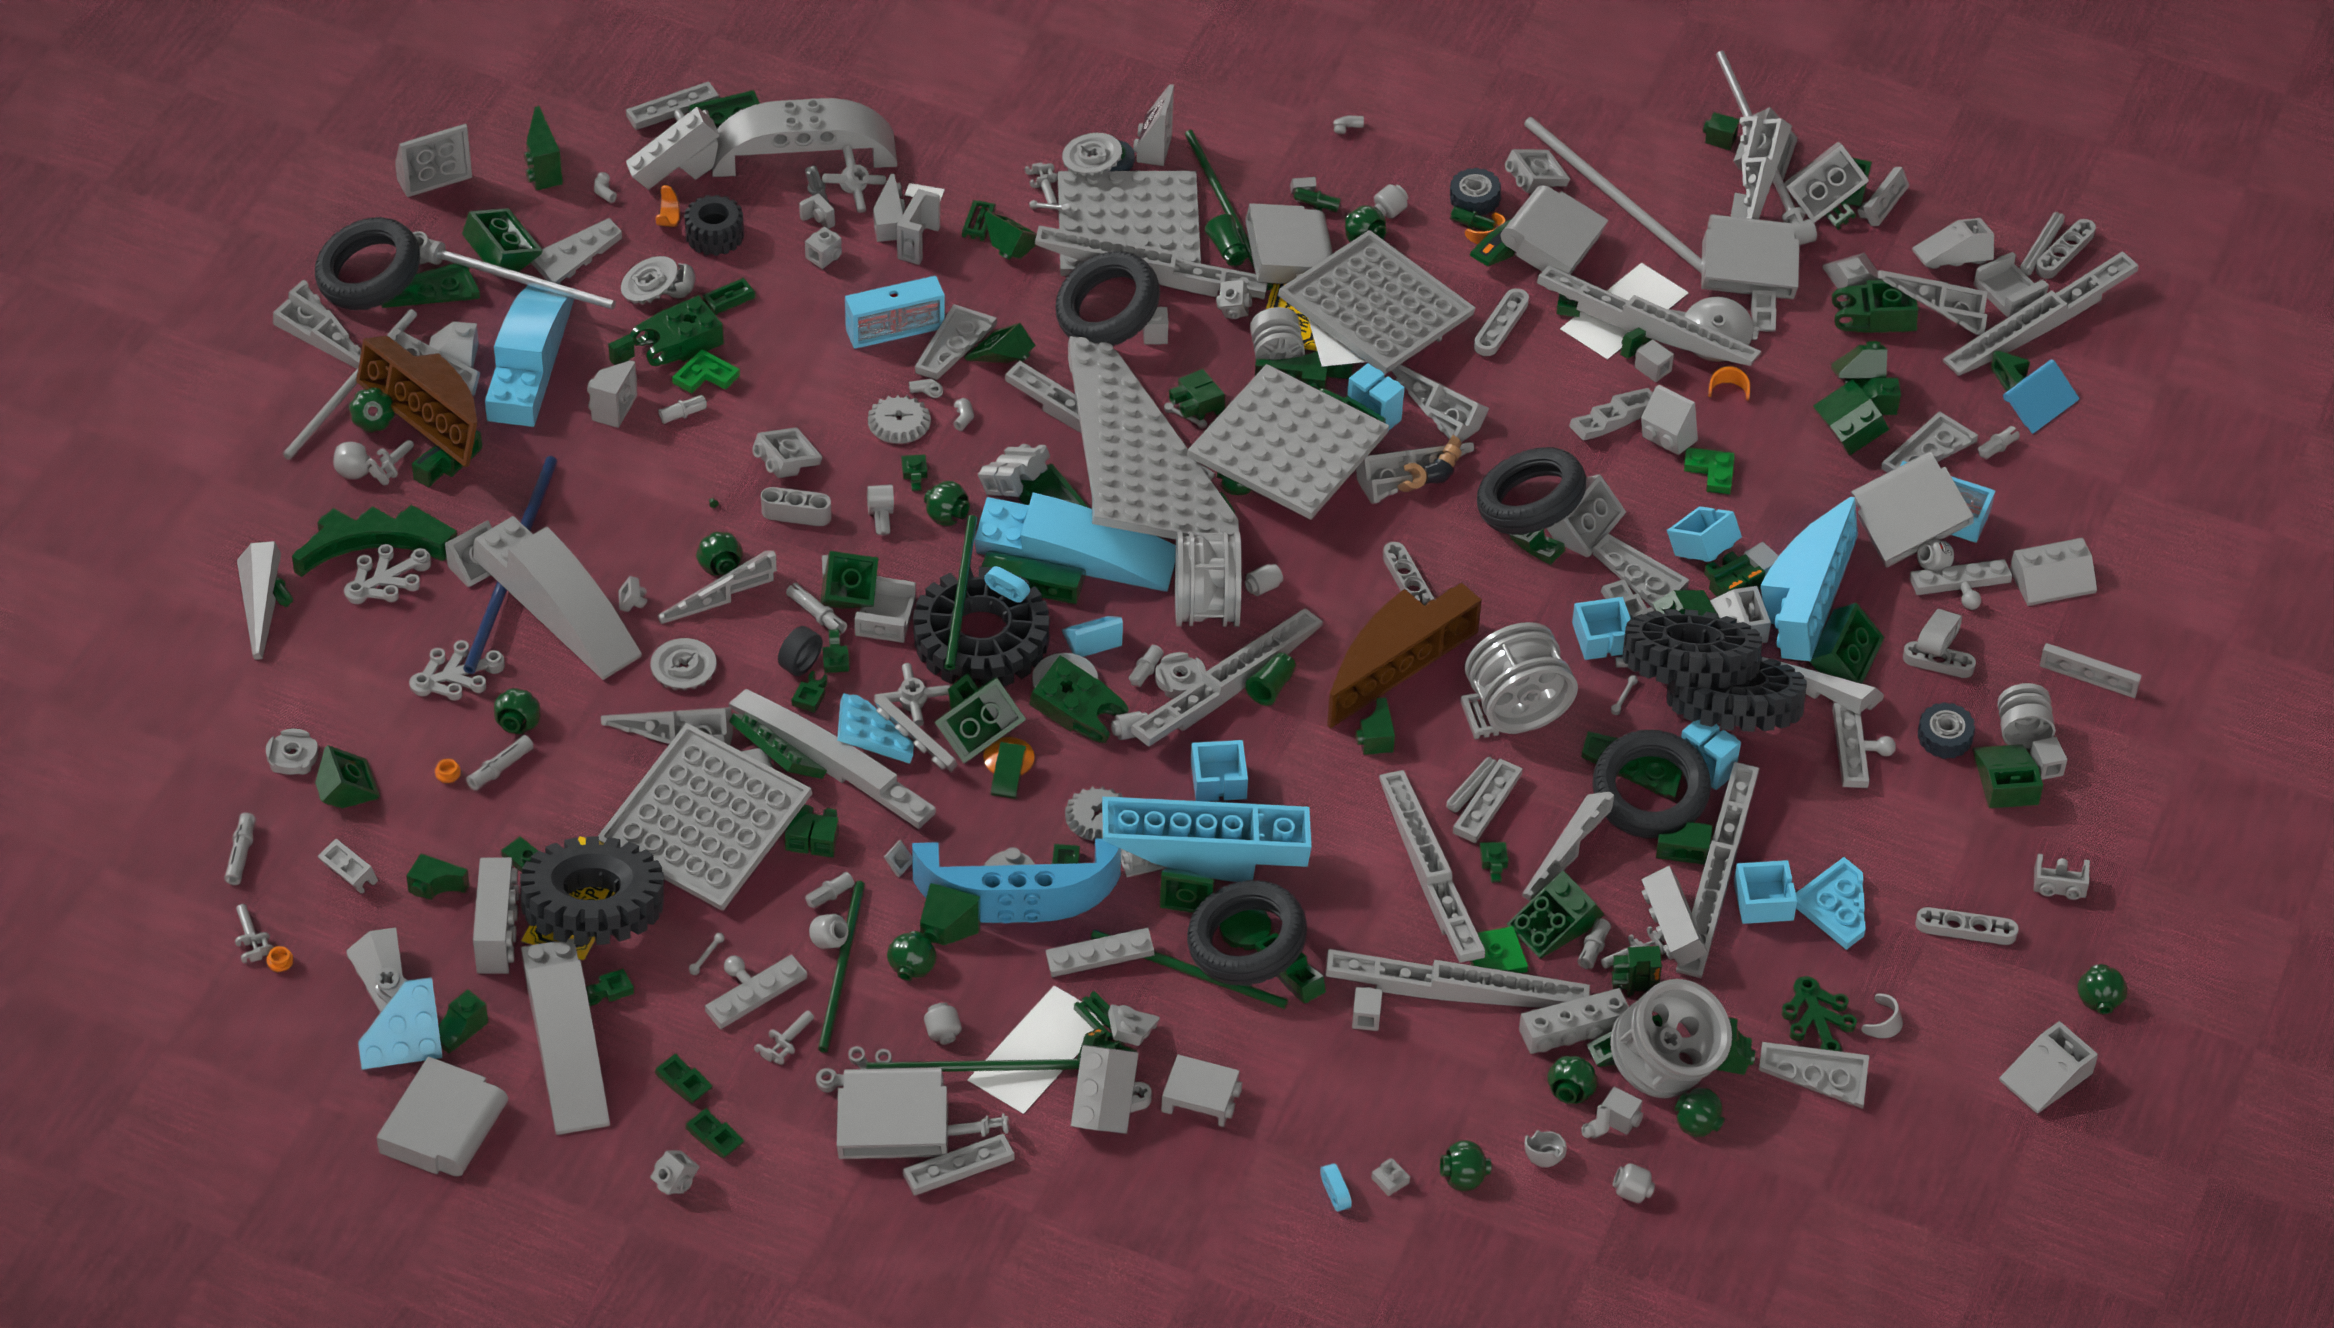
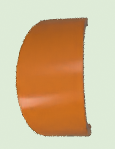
M664 185L661 187L660 215L656 216V225L676 227L680 220L679 202L672 187Z
M1498 213L1492 214V219L1498 226L1505 223L1504 216ZM1467 229L1465 230V236L1471 242L1479 244L1493 230L1476 232Z
M1729 366L1720 368L1712 375L1708 397H1711L1712 389L1720 383H1733L1745 391L1746 401H1749L1750 382L1742 370Z

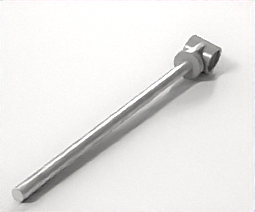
M1719 51L1716 57L1743 116H1753L1725 52ZM1776 169L1773 183L1786 209L1782 216L1783 222L1795 225V239H1799V245L1815 242L1817 232L1811 219L1803 220L1805 217L1803 208L1794 207L1780 173Z
M413 232L420 249V264L430 262L439 265L443 260L611 310L615 308L616 302L614 300L446 251V246L443 242L428 239L427 235L423 232Z

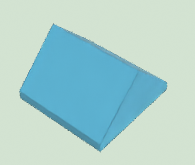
M1106 616L1064 628L1062 633L1072 653L1084 657L1122 646L1123 621L1122 617Z

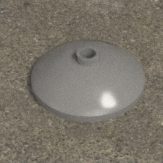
M1724 297L1706 298L1695 303L1684 316L1748 346L1752 340V319L1747 310L1734 300ZM1715 320H1721L1722 322L1716 323ZM1693 352L1695 355L1705 360L1715 362L1726 361Z

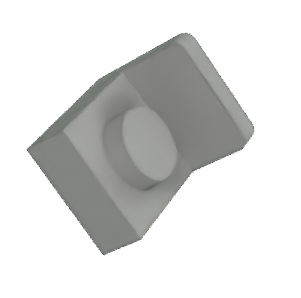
M819 193L799 203L800 218L803 221L814 217L818 223H821L827 229L835 226L834 209Z

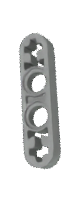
M2080 219L2072 225L2037 260L2036 274L2045 279L2053 278L2093 239L2096 230L2094 222L2088 219ZM2072 240L2077 242L2078 244L2071 245L2068 244L2066 241ZM2054 253H2062L2065 256L2057 257Z
M1399 542L1386 544L1383 550V560L1400 591L1406 589L1417 600L1420 601L1422 599L1421 602L1425 606L1434 597L1406 548ZM1401 568H1406L1410 571V573L1401 574L1398 572V570ZM1414 585L1418 586L1420 590L1410 591L1408 587Z
M1930 907L1920 909L1915 922L1917 929L1926 934L2003 945L2014 943L2019 930L2016 922L2011 919ZM1957 921L1961 926L1953 928L1947 922ZM1981 924L1987 930L1980 932L1975 930L1973 926Z

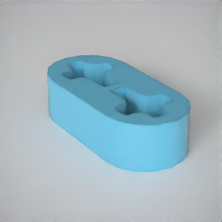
M994 566L984 577L986 584L992 590L1015 602H1022L1030 593V587L1023 579L1000 567Z
M1334 1163L1321 1167L1322 1182L1335 1210L1338 1212L1351 1208L1350 1194L1337 1165Z

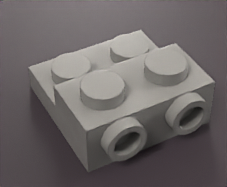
M1512 149L1505 162L1506 171L1512 173L1516 178L1517 186L1522 187L1526 193L1532 194L1541 185L1552 187L1567 186L1570 180L1549 150Z
M797 427L758 433L753 445L754 456L760 457L765 462L767 471L773 472L778 478L798 475L800 467L820 465L822 460L820 453Z

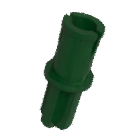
M1299 187L1296 188L1294 193L1295 200L1314 205L1315 209L1320 207L1335 213L1338 211L1341 198L1322 194L1321 191L1316 193Z
M1454 206L1452 209L1450 220L1467 225L1469 229L1474 227L1486 232L1496 228L1495 221L1478 215L1476 211L1470 212Z
M276 576L273 595L280 605L288 607L293 602V597L285 587V581Z

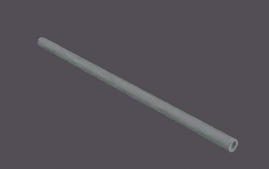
M1529 117L1525 121V127L1702 274V259L1534 118Z

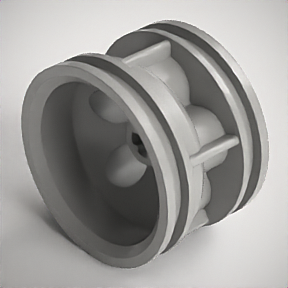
M1177 531L1175 556L1176 626H1182V622H1188L1189 626H1193V622H1202L1207 617L1222 618L1223 627L1227 626V622H1233L1234 627H1239L1241 612L1240 532H1234L1233 537L1228 536L1227 532L1194 533L1189 531V536H1183L1182 531Z
M1518 623L1495 631L1476 645L1469 654L1465 664L1467 678L1473 690L1482 699V708L1490 725L1502 733L1518 734L1538 729L1551 723L1571 706L1578 692V683L1569 665L1562 661L1560 647L1552 631L1539 623Z
M1670 979L1652 987L1637 1002L1622 1012L1617 1018L1611 1033V1051L1620 1073L1639 1091L1658 1098L1676 1097L1695 1086L1703 1077L1709 1075L1723 1063L1730 1051L1732 1042L1730 1020L1720 1001L1703 986L1684 979ZM1652 1011L1661 1016L1663 1021L1661 1027H1657L1653 1023ZM1678 1023H1682L1686 1027L1690 1037H1681L1677 1031ZM1679 1053L1688 1054L1693 1061V1065L1682 1062L1679 1058Z

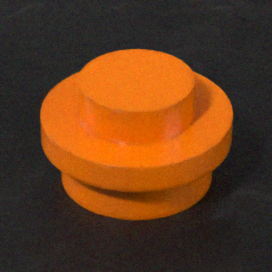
M452 759L441 760L435 768L436 778L443 783L454 782L461 775L460 766Z
M282 946L271 949L267 956L268 967L276 972L289 969L294 962L292 953Z

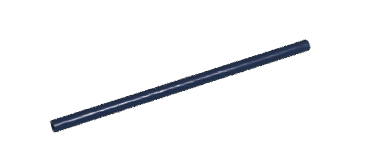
M553 456L546 457L521 520V524L529 531L532 529L558 463L557 459ZM498 581L463 667V670L468 674H473L476 671L507 592V589Z

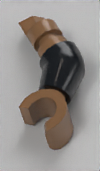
M1452 435L1442 451L1443 454L1430 464L1422 467L1416 463L1404 465V470L1412 474L1413 480L1412 482L1406 480L1397 485V488L1402 492H1410L1422 487L1424 484L1444 483L1454 472L1455 461L1462 454V451L1459 449L1462 445L1460 439Z

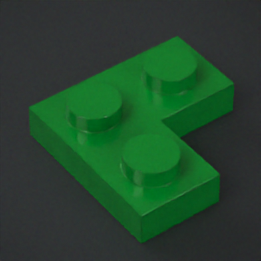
M701 349L672 377L674 385L691 394L706 380L726 390L740 376V369Z
M1688 447L1685 454L1684 471L1708 474L1706 492L1730 494L1735 453Z

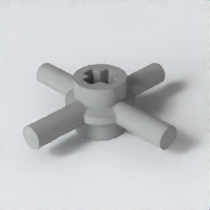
M845 146L842 149L847 167L843 170L842 174H823L822 180L824 183H840L841 188L845 192L853 193L857 212L862 213L866 211L862 191L866 188L867 184L884 185L886 177L885 175H869L865 167L855 164L852 147Z
M905 663L902 665L904 681L897 692L882 693V695L890 702H900L904 709L911 711L913 722L917 726H922L924 721L921 708L924 706L927 698L949 695L948 688L950 685L926 688L920 679L914 678L912 665ZM874 694L875 699H876L880 694Z

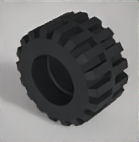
M707 195L705 198L696 199V202H691L689 208H686L684 215L686 241L689 242L691 248H695L696 252H704V255L708 256L710 254L719 256L721 253L724 255L728 254L730 250L734 251L737 249V246L741 245L742 239H744L743 212L741 206L737 205L735 200H729V197L726 196L720 197V195L710 197V195Z

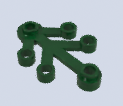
M1803 976L1798 978L1793 986L1795 996L1791 1002L1783 1005L1781 1015L1786 1020L1796 1019L1798 1009L1804 1001H1806L1808 1009L1800 1021L1791 1026L1790 1038L1794 1041H1802L1805 1038L1807 1029L1814 1021L1822 1042L1820 1049H1832L1831 1051L1842 1052L1840 1044L1833 1040L1825 1020L1839 1026L1844 1032H1853L1856 1028L1857 1019L1851 1014L1841 1016L1819 1005L1818 1000L1832 1005V1008L1838 1012H1843L1848 1007V997L1844 994H1836L1834 996L1820 989L1818 981L1812 977Z

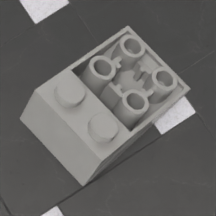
M1981 218L1957 220L1914 246L1912 251L1928 268H1939L1941 265L1947 264L1961 266L1967 262L1983 264L1987 260L1994 259V233Z
M1757 586L1733 589L1710 600L1719 618L1729 616L1737 619V623L1745 622L1751 625V629H1756L1760 633L1762 643L1768 642L1771 622Z
M2059 1021L2043 1032L2004 1072L1999 1081L2038 1114L2092 1075L2098 1054Z

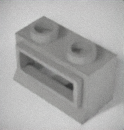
M2043 854L2037 855L2034 867V892H2040L2044 896H2052L2054 894L2066 895L2067 898L2073 900L2086 897L2089 886L2090 860H2084L2081 872L2067 871L2068 861L2066 859H2059L2055 869L2042 868Z

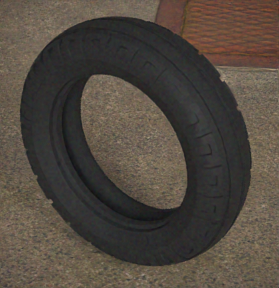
M384 217L367 218L351 223L350 226L347 225L339 230L340 232H336L324 244L315 263L317 286L329 302L343 309L366 310L391 301L409 286L419 268L420 249L414 234L399 221ZM376 244H389L396 247V255L392 263L375 278L361 283H344L339 280V272L343 264L357 251Z
M1123 251L1106 252L1078 265V268H1075L1068 275L1069 277H1066L1059 289L1055 304L1058 323L1069 338L1070 336L1083 337L1092 343L1107 342L1115 346V344L1119 345L1137 335V332H1140L1152 319L1160 298L1159 281L1152 267L1141 257ZM1117 277L1130 278L1136 282V291L1133 299L1118 315L1101 322H1087L1080 318L1079 310L1082 301L1098 284Z
M1541 447L1522 451L1498 463L1483 478L1477 492L1479 513L1491 528L1501 533L1522 535L1541 531L1543 528L1551 527L1554 523L1557 524L1565 519L1580 504L1586 491L1585 471L1575 456L1559 448ZM1539 476H1557L1562 478L1559 485L1550 494L1536 502L1521 506L1501 504L1503 498L1510 490L1526 480Z
M1639 730L1623 735L1604 750L1597 761L1593 773L1594 794L1610 792L1614 795L1613 807L1606 816L1607 820L1623 832L1636 837L1657 839L1659 834L1679 832L1685 828L1686 822H1696L1705 810L1710 797L1711 780L1705 760L1699 751L1687 740L1667 731ZM1654 756L1664 758L1674 763L1683 772L1688 790L1678 804L1667 810L1649 812L1637 809L1621 797L1616 787L1615 780L1622 767L1640 757Z
M1258 880L1242 881V883L1236 882L1216 890L1215 893L1210 894L1197 907L1188 926V948L1198 968L1213 980L1235 986L1259 984L1280 975L1279 973H1283L1296 961L1306 941L1307 921L1298 900L1281 886ZM1246 910H1265L1274 913L1281 919L1282 929L1277 939L1258 953L1247 956H1230L1219 952L1212 945V938L1217 927L1236 913Z

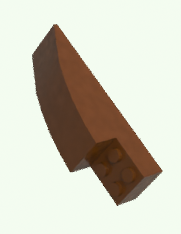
M389 336L364 338L356 382L364 389L376 387L391 396L393 400L391 407L396 414L464 467H469L477 427V416L474 398L460 374L439 353L414 356Z
M1461 582L1455 587L1447 589L1438 598L1430 600L1425 606L1406 589H1403L1389 600L1363 627L1345 654L1329 694L1327 726L1330 729L1376 700V698H1379L1477 634L1479 631L1482 599Z

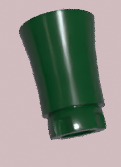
M1221 214L1207 223L1205 233L1213 241L1229 266L1233 265L1235 267L1243 264L1245 259L1248 258V253L1237 229L1235 218L1230 214Z
M1281 652L1272 657L1264 667L1247 679L1245 688L1248 695L1261 705H1272L1295 671L1296 663L1294 659Z

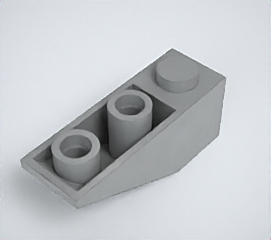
M894 174L890 175L873 209L877 242L897 240V224L905 212L904 199L899 198L902 197L901 184L896 183Z

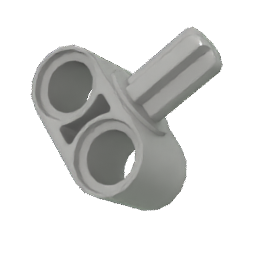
M892 484L868 486V515H874L876 534L881 536L888 535L891 532L889 514L893 513L894 510Z

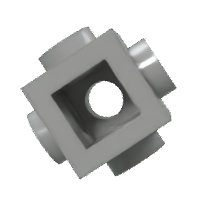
M826 227L813 233L805 241V258L822 269L842 255L841 237Z
M1244 280L1221 282L1220 295L1217 296V307L1222 311L1225 318L1238 319L1248 316L1249 307L1252 306V296Z
M666 1151L663 1157L656 1162L655 1170L650 1178L658 1184L657 1188L665 1194H684L692 1185V1179L700 1166L682 1151Z

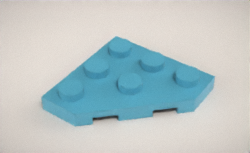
M843 693L840 701L837 741L910 764L913 757V741L908 736L904 737L899 733L889 719L886 721L876 712L877 709L869 701L864 700L858 695Z
M1843 857L1796 892V909L1847 950L1864 937L1866 929L1864 921L1863 872Z
M432 977L405 981L367 1032L364 1033L358 1041L362 1069L425 1061L427 1057L434 1059L443 1058Z

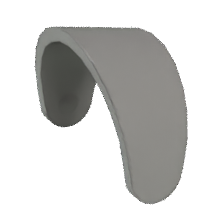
M1876 994L1875 1001L1891 1008L1894 1014L1883 1023L1876 1025L1865 1024L1861 1030L1864 1034L1876 1038L1895 1036L1900 1032L1903 1025L1898 1003L1889 995Z

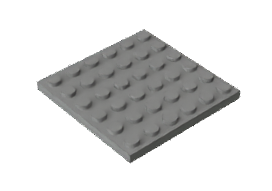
M1058 171L1059 205L1068 203L1072 208L1069 213L1059 210V229L1177 252L1176 259L1201 264L1196 171H1103L1102 175L1099 173L1094 174V176L1087 174L1085 177L1081 173L1075 175L1073 171ZM1060 254V276H1068L1075 268H1078L1082 261Z
M1370 230L1281 287L1278 293L1279 297L1373 367L1381 370L1384 375L1471 317L1475 311L1473 305Z
M1266 364L1188 449L1187 457L1311 520L1389 431V425Z
M686 723L598 835L599 844L604 845L607 838L610 837L620 839L621 847L627 842L639 845V852L647 850L654 855V861H659L665 880L723 911L813 793L810 787Z

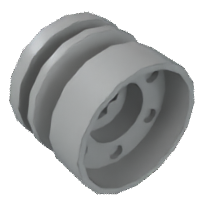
M1282 307L1268 308L1259 312L1251 321L1250 329L1256 359H1288L1305 354L1299 317L1292 310Z
M2022 683L2011 686L2003 691L1998 698L1997 705L2001 719L2002 737L2007 745L2023 744L2026 750H2031L2033 741L2054 737L2056 729L2052 714L2051 697L2044 687L2033 683Z

